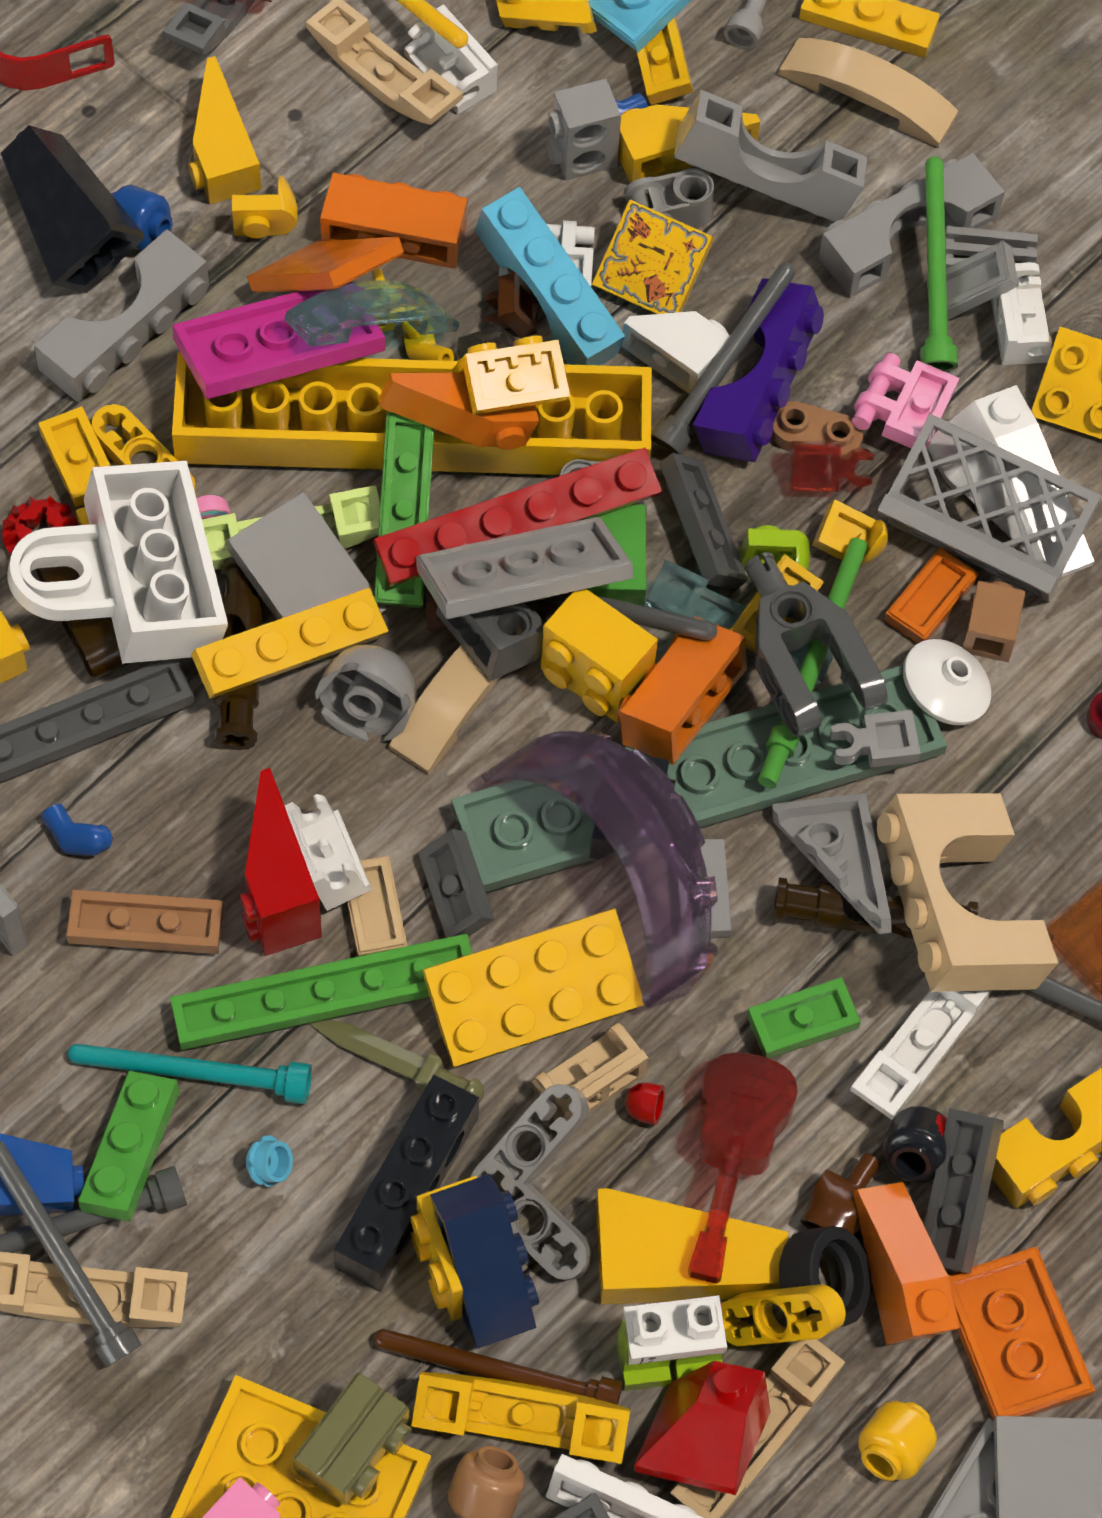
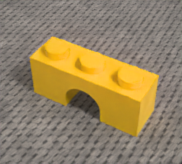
M1102 1068L1068 1089L1059 1108L1071 1122L1074 1135L1064 1140L1046 1138L1035 1129L1027 1117L1001 1134L992 1179L1015 1210L1029 1200L1033 1206L1040 1204L1058 1189L1056 1182L1070 1173L1074 1178H1078L1098 1163L1099 1159L1096 1156L1102 1152Z

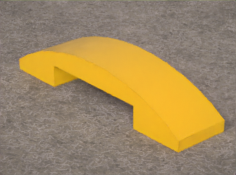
M420 1372L411 1426L462 1436L468 1431L569 1450V1455L622 1464L631 1409L583 1395L530 1384L468 1375Z

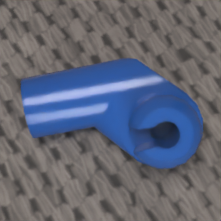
M62 804L50 806L41 815L56 843L66 854L94 856L111 847L113 837L108 827L102 824L74 823Z

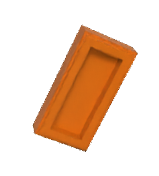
M940 547L885 613L884 621L917 644L929 640L976 583L979 572Z

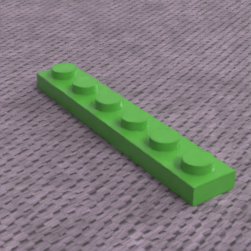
M457 935L171 996V1006L181 1050L430 997L421 969L471 954L468 935Z

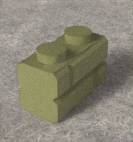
M356 1372L293 1457L294 1469L342 1505L346 1506L354 1494L362 1499L370 1491L380 1474V1471L374 1468L386 1451L395 1455L410 1435L412 1428L406 1425L409 1421V1408L389 1392L382 1390L379 1385L362 1373Z

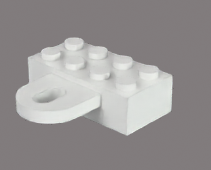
M187 461L92 467L84 496L89 525L53 527L34 531L22 538L12 552L7 579L9 588L18 603L32 614L54 621L111 617L122 664L192 657L191 653L196 648L222 640L226 632L228 622ZM67 566L75 569L80 577L71 581L41 582L32 576L31 571L37 568Z

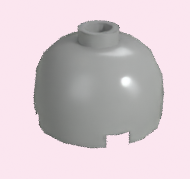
M366 644L350 647L334 657L326 667L315 691L316 700L320 696V700L324 705L321 713L325 720L339 732L362 741L369 740L366 732L378 736L385 735L383 741L392 740L401 734L411 716L417 697L414 676L406 662L385 648Z

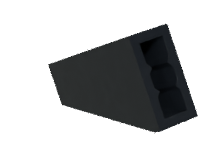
M28 125L1 152L4 164L54 286L87 293L145 239L142 230L62 134Z

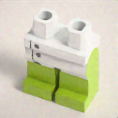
M719 1295L628 1306L623 1309L624 1318L621 1321L616 1339L623 1391L669 1386L671 1383L670 1360H673L676 1380L712 1361L722 1362V1355L727 1350V1342Z

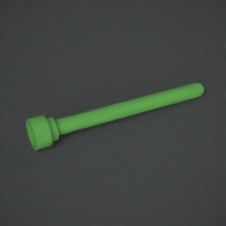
M932 156L925 163L929 337L925 339V345L920 349L921 362L948 372L958 367V347L953 344V339L948 336L943 161L939 157Z

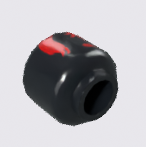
M912 1106L900 1111L892 1120L883 1143L882 1153L889 1169L900 1178L914 1183L933 1180L936 1169L946 1159L944 1131L947 1118L935 1109L925 1106Z

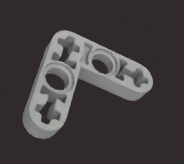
M557 1084L550 1086L540 1094L477 1165L470 1177L477 1176L479 1178L487 1174L500 1175L502 1173L504 1178L500 1185L505 1191L509 1190L511 1196H518L520 1190L524 1193L523 1197L514 1201L518 1213V1221L511 1223L513 1234L519 1232L527 1252L549 1274L558 1279L569 1280L582 1277L589 1271L594 1258L592 1245L531 1184L533 1179L582 1126L588 1116V1101L583 1092L575 1086ZM556 1097L561 1099L571 1097L573 1101L569 1104L568 1108L573 1115L570 1119L559 1117L549 1126L551 1130L557 1132V1135L553 1138L549 1130L536 1123L535 1119L539 1116L541 1121H549L558 1109L553 1103ZM527 1131L537 1134L542 1144L540 1154L532 1161L522 1159L517 1153L516 1148L520 1135ZM528 1205L538 1207L544 1217L543 1227L535 1235H528L519 1225V1214ZM556 1226H558L560 1232L552 1236ZM551 1236L564 1247L575 1244L577 1250L573 1256L578 1262L576 1267L573 1265L561 1267L558 1263L562 1258L561 1252L553 1244H545L543 1249L539 1247V1244Z

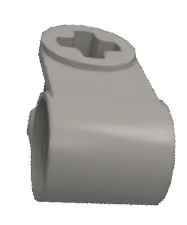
M697 168L658 177L637 179L630 183L623 192L626 203L629 202V199L693 228L705 225L713 214L714 182L708 173ZM688 197H697V198H699V199H697V200H690V199H687V198H688Z

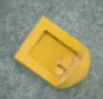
M279 175L278 194L232 195L234 236L263 238L271 235H285L294 229L298 223L297 203L292 189L284 176Z
M833 500L827 506L812 546L842 560L850 539H862L868 544L860 566L862 567L874 560L885 550L888 542L886 524L880 519L875 520L837 500Z

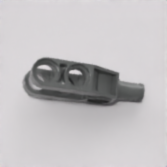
M762 553V558L765 561L764 564H762L758 555L750 559L745 565V570L750 575L761 596L756 616L755 668L790 733L794 737H799L815 731L816 728L821 726L818 706L789 651L798 650L814 640L820 641L822 646L828 645L841 669V681L844 686L849 684L858 702L865 710L885 704L888 694L884 679L849 614L805 582L793 586L788 585L772 553ZM790 617L798 620L799 622L788 623L782 620V618Z

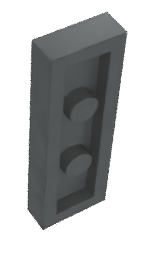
M672 453L659 464L666 480V491L673 499L681 519L680 528L688 539L695 556L696 570L705 584L736 590L745 584L748 578L703 461Z
M949 1108L944 1131L946 1159L935 1172L924 1227L944 1268L971 1273L1004 1120Z

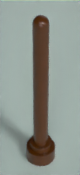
M380 1329L374 1335L375 1346L378 1349L480 1377L541 1386L595 1398L616 1405L619 1404L623 1381L602 1376L600 1381L590 1379L589 1383L388 1329Z

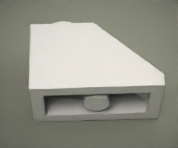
M696 311L629 316L624 322L623 333L625 338L622 347L690 394L730 335L719 322L712 319L707 320Z

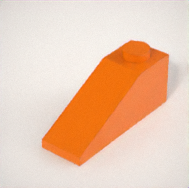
M464 372L391 373L378 399L379 405L383 409L478 447H498L502 450H512L520 446H526L539 422L536 405L473 415Z
M899 1182L854 1190L853 1195L886 1345L930 1338L960 1329L948 1274L904 1183Z

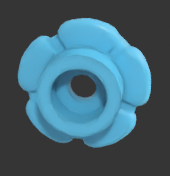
M262 1136L260 1142H254L246 1155V1168L253 1182L258 1185L264 1184L266 1187H271L276 1183L285 1181L292 1171L293 1155L290 1147L283 1141H277L273 1136Z

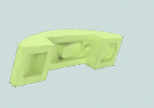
M376 485L329 494L330 504L314 506L344 549L378 535L380 500ZM235 513L202 519L214 570H221L223 561L232 557L224 546L225 542L262 517L237 522Z

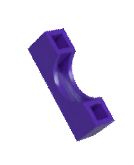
M761 279L760 284L752 298V301L748 309L753 304V302L760 294L764 286L767 284L769 279ZM789 283L753 335L756 343L764 348L763 355L755 368L738 381L710 388L693 424L704 453L756 462L763 445L769 443L775 418L780 408L786 406L790 396L792 381L797 371L803 369L809 344L814 334H818L823 325L824 311L819 305L813 286Z

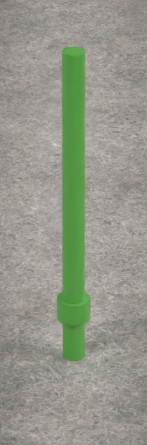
M859 538L850 539L828 595V599L843 610L868 547V544ZM818 640L810 642L800 668V673L811 694L829 650L828 645L822 646ZM782 718L779 725L774 726L770 732L766 743L768 754L758 777L759 784L767 788H775L777 786L787 758L793 757L800 736L794 737L790 733Z

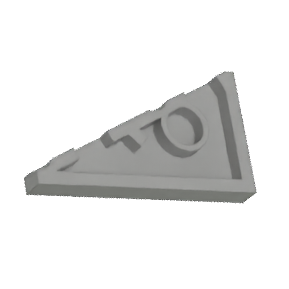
M866 793L772 804L774 824L878 934L891 933V916Z

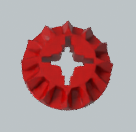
M50 495L47 499L39 500L30 496L26 503L20 506L13 505L10 515L6 520H3L2 538L8 553L12 555L18 542L26 535L32 533V529L29 527H37L39 522L43 521V518H46L48 528L79 526L78 520L71 512L68 504L62 505L56 502Z

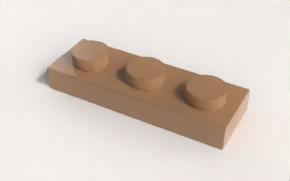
M72 889L66 935L68 944L219 954L224 911L223 900Z

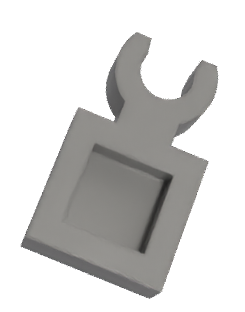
M912 710L864 715L862 721L863 728L860 729L849 723H838L831 727L830 740L844 739L851 744L849 748H841L835 751V764H851L860 755H868L870 768L919 762L921 752Z

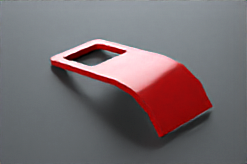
M109 34L37 56L20 58L4 54L0 51V82L8 88L24 91L35 90L111 68L115 65L111 36ZM103 44V62L71 71L69 58L71 53Z

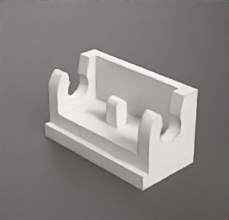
M443 4L436 9L466 32L468 35L467 45L463 48H456L424 22L419 21L408 31L413 41L404 47V56L424 74L428 70L433 69L463 92V99L452 107L453 111L458 115L497 91L498 64Z
M1030 262L1015 263L1019 286L991 299L1002 366L1048 363L1053 343L1048 332L1041 292V279L1034 276L1040 274L1039 265Z
M315 794L313 800L316 809L311 813L302 814L300 808L293 802L284 806L317 894L328 911L371 891L372 887L338 809L333 811L324 796Z

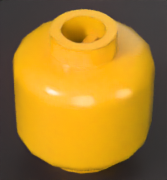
M888 1401L877 1408L861 1430L858 1438V1447L864 1466L874 1476L885 1481L908 1480L919 1472L935 1449L937 1434L933 1424L930 1422L929 1414L921 1406L913 1402Z

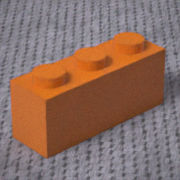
M332 173L320 217L321 241L399 237L404 252L397 258L456 269L467 226L468 198L457 196L448 191L434 192L413 188L401 182L391 184L370 180L358 174L344 175Z
M716 625L718 630L716 637L710 641L675 634L665 655L658 663L650 666L645 674L643 683L633 695L626 696L620 705L618 721L621 722L622 744L652 757L670 760L669 764L674 765L747 670L745 636L719 625Z

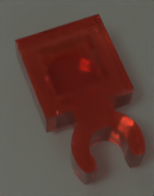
M792 441L789 488L792 491L839 492L840 478H847L856 486H869L872 484L871 476L856 474L854 467L860 460H873L874 454L868 449L856 448L848 452L847 455H841V444L839 442Z

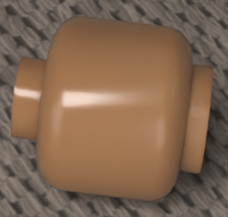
M494 1446L476 1449L466 1453L460 1460L448 1489V1503L459 1518H511L525 1487L524 1473L518 1466V1461L508 1451Z

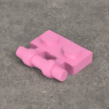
M887 353L882 361L876 363L868 376L870 385L867 391L860 393L854 404L856 413L852 419V424L859 430H867L872 421L877 419L885 421L886 424L881 436L912 449L929 414L942 419L960 378L918 360L910 373L899 368L901 360L897 355ZM894 390L900 393L897 401L885 397L886 392ZM934 429L933 433L931 434L926 444V448H928L935 434L936 429Z

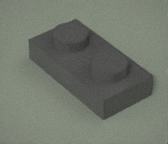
M452 829L418 852L446 938L467 934L469 937L495 920L465 831Z

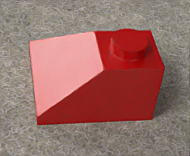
M712 1361L671 1382L634 1464L635 1472L736 1495L771 1412L765 1371Z

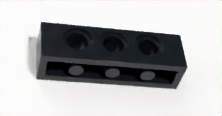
M433 1074L334 1248L335 1269L379 1292L382 1291L411 1239L410 1233L414 1232L410 1217L417 1214V1196L436 1190L441 1186L478 1120V1096Z

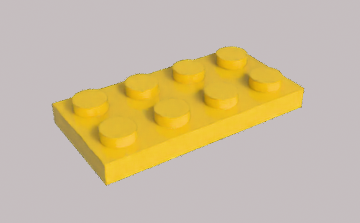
M616 908L601 911L421 969L447 1054L453 1067L645 1005Z

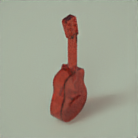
M727 1053L715 1058L705 1071L700 1096L701 1110L705 1123L700 1137L699 1155L706 1164L719 1169L705 1229L700 1231L687 1273L690 1278L715 1284L721 1281L728 1238L725 1237V1232L739 1175H759L766 1171L770 1164L774 1141L787 1127L792 1118L797 1098L795 1077L784 1065L769 1058L749 1053Z

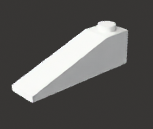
M1017 385L973 401L949 421V423L1058 474L1040 427ZM940 431L935 432L927 448L933 460L936 461L957 454L953 438ZM960 441L963 451L973 448ZM986 453L966 459L973 482L1000 474L995 458ZM960 461L938 468L943 479L952 489L968 485ZM1003 462L1006 472L1017 469ZM1024 474L1009 479L1016 503L1043 495L1038 478L1032 475ZM1003 482L976 490L984 514L1011 505ZM1046 483L1049 493L1059 490V488ZM971 492L964 494L974 503ZM1067 495L1052 500L1060 524L1077 519ZM1046 502L1019 511L1027 535L1054 526ZM1014 513L992 520L1011 540L1022 537ZM1074 528L1062 531L1066 543ZM1057 534L1030 542L1035 559L1054 567L1062 552ZM1082 535L1061 578L1093 566L1094 559L1084 535ZM1024 544L1014 547L1015 549L1027 554Z

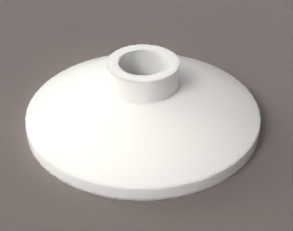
M929 639L915 645L906 655L903 663L905 686L914 702L928 715L943 723L967 725L978 720L987 711L991 701L990 682L981 664L967 650L946 640Z

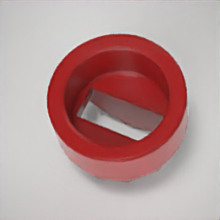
M650 1082L634 1085L629 1090L624 1104L627 1113L641 1123L657 1125L664 1106L665 1087L664 1085Z

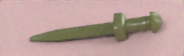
M330 1019L309 1023L337 1046L414 1080L417 1090L422 1093L434 1074L478 1096L479 1103L483 1099L484 1087L480 1080L473 1078L469 1081L445 1070L441 1058L434 1053H430L426 1059L348 1023Z

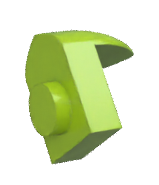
M772 525L747 529L739 550V557L743 568H745L746 563L757 555L762 564H764L765 561L762 558V553L770 552L773 554L776 564L779 563L785 554L806 570H809V540L803 532L799 530H780Z

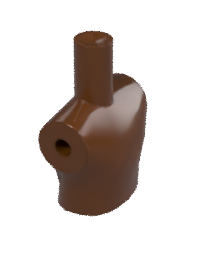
M863 1153L848 1178L826 1169L811 1192L810 1201L800 1222L807 1229L828 1226L845 1228L856 1237L861 1232L853 1191L867 1187L880 1167V1161L868 1153Z

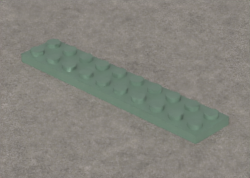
M903 665L880 672L886 685L888 699L885 704L870 710H865L860 705L849 684L844 686L843 683L813 691L812 696L818 706L821 726L816 728L815 731L800 736L794 755L791 758H787L775 788L764 787L758 782V777L768 754L766 749L767 740L772 728L778 726L782 718L774 703L705 723L675 764H669L667 778L676 780L671 809L661 808L657 826L608 855L771 807L774 803L791 801L913 764L907 763L870 768L868 755H860L856 761L848 765L835 764V751L851 747V744L844 739L830 740L831 727L838 723H849L860 729L863 728L862 721L864 715L912 710L921 752L919 762L945 754L947 744L937 720L924 712L910 696L903 679ZM630 747L618 749L620 751L650 756ZM610 752L451 799V808L458 828L466 832L485 892L595 860L589 858L591 838Z

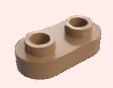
M791 401L787 402L785 407L780 408L773 423L771 439L778 447L784 450L834 464H844L852 461L859 454L863 440V431L854 427L852 424L853 418L848 415ZM797 419L800 420L802 423L799 425H792L787 420ZM840 431L847 436L839 438L834 436L833 432Z

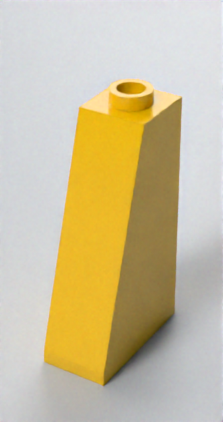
M609 1188L597 1189L595 1209L601 1305L669 1302L718 1295L720 1300H728L742 1292L780 1289L779 1261L784 1245L789 1240L787 1231Z

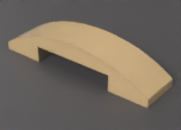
M332 0L305 22L309 32L345 72L380 101L413 120L431 125L463 99V92L433 69L428 70L424 74L370 32L369 20L343 0Z
M798 38L778 71L779 76L816 93L825 85L900 120L899 131L936 148H939L958 115V110L947 99L909 72L868 52L832 41Z
M460 645L419 697L404 731L392 739L389 744V750L429 775L457 741V731L501 677L491 681L463 646Z
M0 1252V1311L46 1320L92 1325L54 1264L30 1261V1255ZM82 1267L116 1323L121 1321L124 1327L139 1328L182 1326L187 1272L135 1267V1273Z
M817 1339L793 1341L771 1368V1372L766 1378L771 1412L737 1494L732 1495L679 1482L670 1495L682 1505L694 1510L698 1516L703 1518H723L804 1420L843 1368L845 1361Z

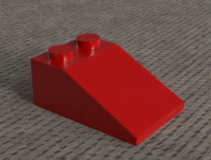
M271 768L260 771L245 869L247 892L239 895L244 911L242 919L251 943L260 941L265 956L322 938L320 899Z

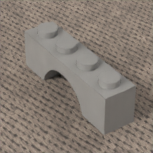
M700 90L678 127L674 158L724 177L734 183L769 195L776 200H781L809 211L816 216L824 217L834 222L844 219L864 188L866 156L827 140L814 148L800 152H782L770 149L757 142L745 128L742 115L743 106Z
M974 153L960 160L951 159L943 164L945 229L947 226L979 228L999 217L1005 191ZM914 179L908 182L899 193L884 201L877 199L871 202L860 214L847 221L841 219L832 223L823 233L819 260L849 298L887 278L892 257L890 242L898 234L912 227L926 225L925 179L921 181L920 179Z
M168 229L134 257L137 283L140 291L128 309L113 318L102 321H84L67 316L34 345L38 370L76 402H80L89 393L99 391L113 371L122 363L127 364L134 360L140 353L142 346L156 333H164L172 325L176 315L189 304L194 305L198 303L206 294L209 287L207 261Z

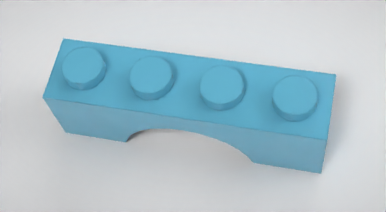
M521 187L482 208L475 233L499 267L513 270L532 290L548 320L552 341L559 340L561 354L566 362L570 365H603L616 357L625 334Z

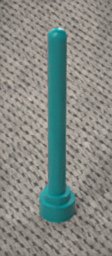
M73 1044L67 1052L68 1059L74 1064L275 1090L277 1096H284L285 1102L307 1104L311 1087L312 1064L290 1061L289 1066L280 1065L278 1070L86 1044Z

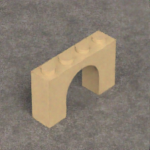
M1001 793L896 794L876 821L877 834L880 841L884 843L891 865V878L898 887L904 906L905 922L912 931L918 950V963L921 970L925 972L930 991L1037 989L1058 965L1044 920L996 921L979 917L963 908L954 900L946 889L940 874L941 863L994 862L1015 836Z

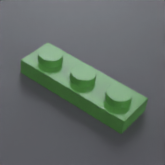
M128 1071L78 1201L82 1212L131 1222L180 1092L176 1079Z

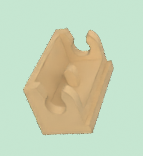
M616 1023L610 1027V1030L604 1036L548 1073L542 1072L531 1081V1087L539 1097L543 1091L553 1085L575 1086L586 1096L589 1113L645 1076L648 1056L639 1048L626 1029L620 1023ZM556 1097L553 1103L558 1108L553 1115L555 1120L559 1117L571 1118L573 1113L568 1108L569 1104L573 1101L571 1097L567 1099Z

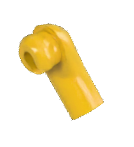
M414 313L404 319L402 322L404 345L407 355L411 360L454 361V353L450 348L436 345L431 324L427 323L423 315Z

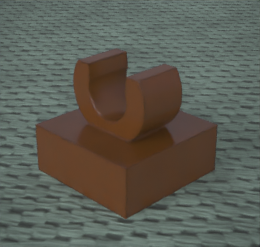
M515 272L499 276V291L490 292L485 298V301L494 309H498V312L485 316V322L496 331L510 327L521 338L537 334L538 300L524 280Z

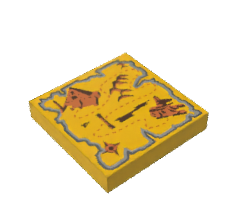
M629 199L592 285L656 314L682 312L715 238Z

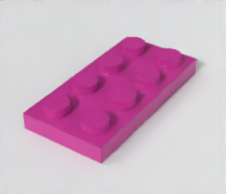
M352 281L337 289L297 291L172 325L173 340L206 399L385 351V336Z

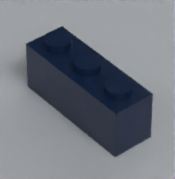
M487 1174L430 1194L437 1222L463 1288L462 1319L477 1349L537 1328L532 1307L539 1305V1298L530 1275H523L521 1265L529 1263V1258L519 1232L513 1234L511 1223L518 1221V1213L509 1190L500 1192L491 1174Z

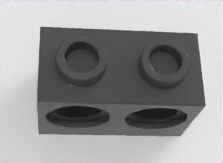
M524 602L451 619H446L439 606H437L436 615L491 681L538 660L542 647L544 624L540 616L535 611L530 610Z

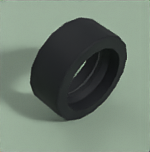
M837 1226L806 1229L793 1234L784 1245L779 1261L780 1289L821 1284L819 1279V1262L821 1255H823L830 1273L831 1288L839 1294L845 1306L846 1316L841 1327L858 1321L867 1307L871 1280L867 1256L859 1240L847 1229ZM812 1307L805 1309L806 1316L820 1313L819 1310H813Z

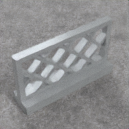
M929 414L889 493L885 494L877 512L879 519L938 549L942 547L953 556L1050 602L1058 582L1101 500V495L935 415ZM934 429L953 438L957 454L931 462L926 444ZM960 441L973 448L963 451ZM982 453L994 457L1000 474L973 482L966 459ZM921 454H923L926 464L915 467ZM960 461L968 485L941 493L934 469ZM1003 462L1017 469L1006 472ZM929 472L936 493L935 496L916 501L901 494L910 477ZM1024 474L1038 478L1043 495L1016 503L1009 479ZM1003 482L1011 505L984 514L976 490ZM1046 483L1059 488V490L1049 493ZM971 492L979 516L962 522L949 517L944 501ZM1071 494L1087 502L1079 518L1060 524L1052 500ZM1046 502L1054 526L1027 535L1019 511ZM939 503L942 513L928 506ZM1014 513L1022 537L1004 543L992 538L987 521ZM982 524L984 533L971 528V526ZM1074 528L1066 543L1062 531ZM1057 534L1062 552L1055 566L1052 567L1035 559L1030 542ZM1024 544L1027 554L1013 547H1017Z

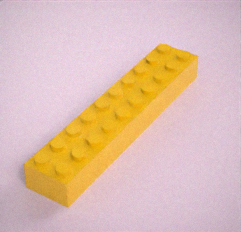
M178 352L172 425L174 457L178 461H187L188 464L382 470L386 414L391 411L381 408L378 399L390 374L449 373L457 364V361L357 358L206 399L181 352ZM564 364L570 397L565 401L536 405L539 422L526 446H520L512 450H502L498 447H478L434 429L432 471L560 475L561 469L566 463L577 459L603 462L646 447L650 458L652 367Z

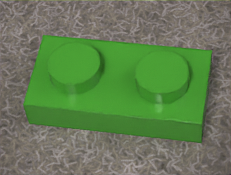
M842 977L750 1007L747 1011V1018L765 1060L857 1030L861 1023Z

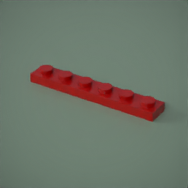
M646 447L377 537L373 543L389 587L420 577L417 572L416 556L598 517L657 497L662 493Z

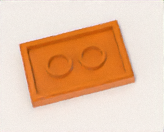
M399 237L316 241L248 275L247 279L251 290L256 293L332 290L401 256L404 250Z
M1037 1246L974 1266L971 1273L958 1271L948 1275L960 1329H957V1332L993 1421L996 1416L1029 1417L1094 1394L1096 1390Z

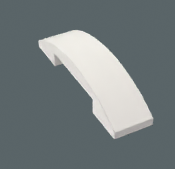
M929 990L883 1051L879 1050L851 1086L850 1091L892 1120L944 1059L993 990L931 992Z

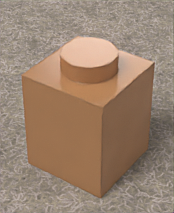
M978 580L971 604L963 648L972 655L1009 663L1016 641L1026 591L1015 589L1010 584L1001 581L988 583Z

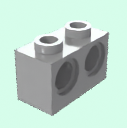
M607 78L555 91L553 111L548 112V123L552 137L546 139V146L551 163L553 165H560L565 181L617 167L621 113Z

